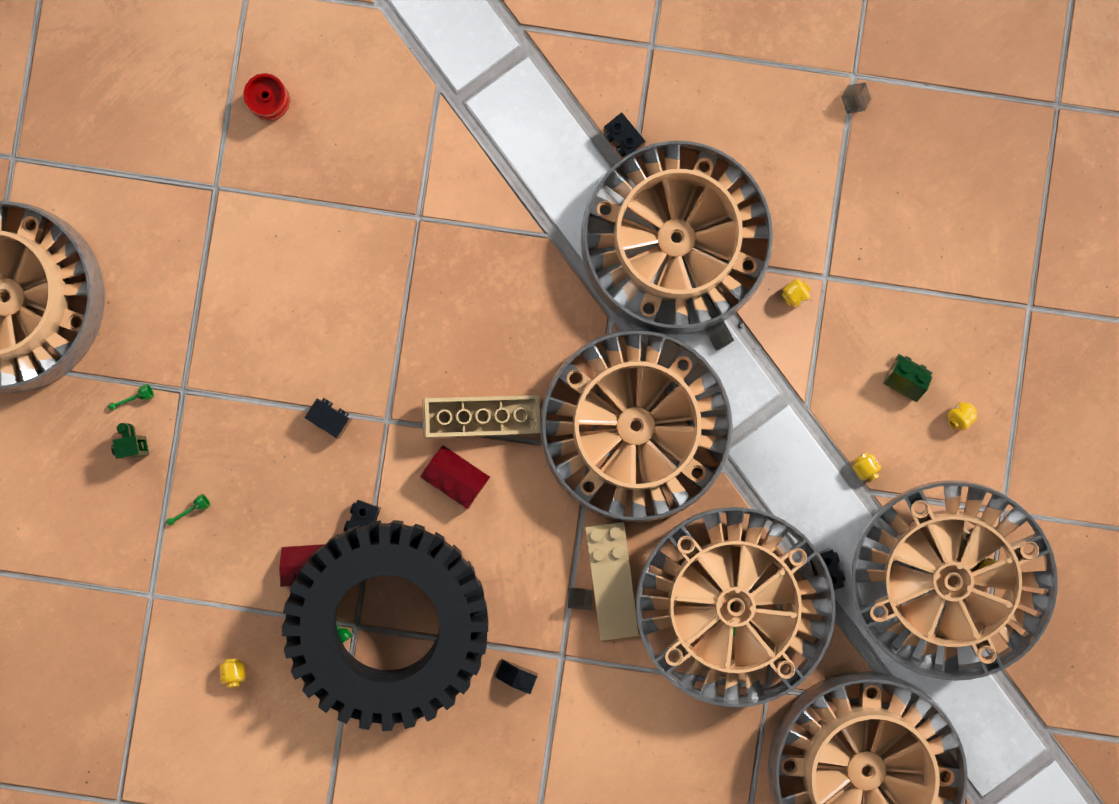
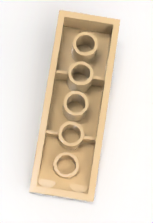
M539 395L424 398L422 400L424 439L540 434Z
M624 522L585 526L600 641L639 636Z

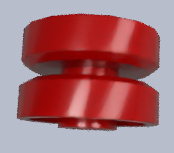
M262 73L250 78L246 83L243 92L244 101L254 115L267 121L277 120L284 116L289 109L290 96L280 79L272 74Z

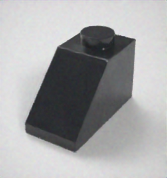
M502 659L495 677L515 689L531 694L538 673Z

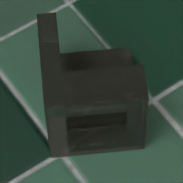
M866 82L847 86L842 96L847 114L866 110L871 100Z
M724 321L705 331L716 351L735 341Z
M570 587L567 608L591 610L592 589Z

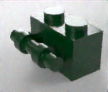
M898 354L895 358L896 362L888 370L883 384L918 402L928 390L932 379V372L926 369V366L918 365L911 361L912 358Z
M118 424L116 429L119 434H122V438L112 440L111 451L116 459H131L149 455L146 436H137L133 424Z

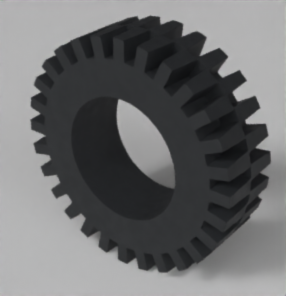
M381 520L371 521L366 526L360 527L357 525L351 527L345 533L335 535L324 546L320 547L301 569V572L291 586V593L283 611L286 614V619L282 625V636H286L287 639L284 647L286 659L292 658L293 661L291 673L295 680L300 677L304 681L302 691L308 698L315 694L320 699L318 708L325 713L330 708L338 712V720L345 724L348 723L350 718L359 720V728L369 730L372 723L382 724V731H392L395 723L403 722L405 729L415 727L418 718L425 717L428 722L436 718L438 709L444 706L446 710L455 704L456 696L460 692L463 695L470 687L473 674L477 676L480 670L481 658L486 652L488 632L487 603L481 581L477 579L475 569L470 561L467 562L463 558L462 552L457 546L449 545L445 541V537L437 532L432 534L425 531V526L418 524L408 526L399 520H393L391 523H381ZM375 576H396L413 582L429 596L438 614L440 629L435 643L424 657L405 668L380 670L364 665L347 651L338 634L336 615L340 599L357 583Z

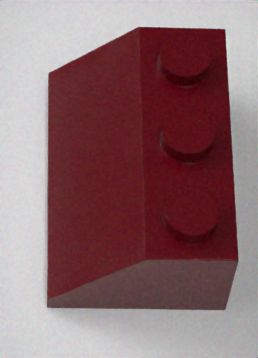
M442 445L420 475L422 479L467 509L471 507L490 476L444 445Z
M325 544L282 547L279 566L280 587L292 586L311 556Z

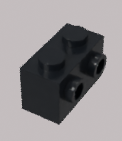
M622 112L604 126V137L608 142H613L616 145L615 150L621 157H626L645 146L646 141Z
M324 397L322 400L317 398L304 418L335 438L340 439L352 420L348 417L349 413L341 408L336 410L332 407L333 403Z
M357 500L356 503L353 502L350 509L351 519L346 521L343 531L346 532L351 527L357 525L362 527L368 525L371 521H377L381 507L362 500Z
M830 548L820 551L819 554L829 571L833 589L845 587L843 582L846 579L844 572L839 570L837 563H840L837 552ZM810 559L809 561L813 570L814 576H817V570L812 560Z

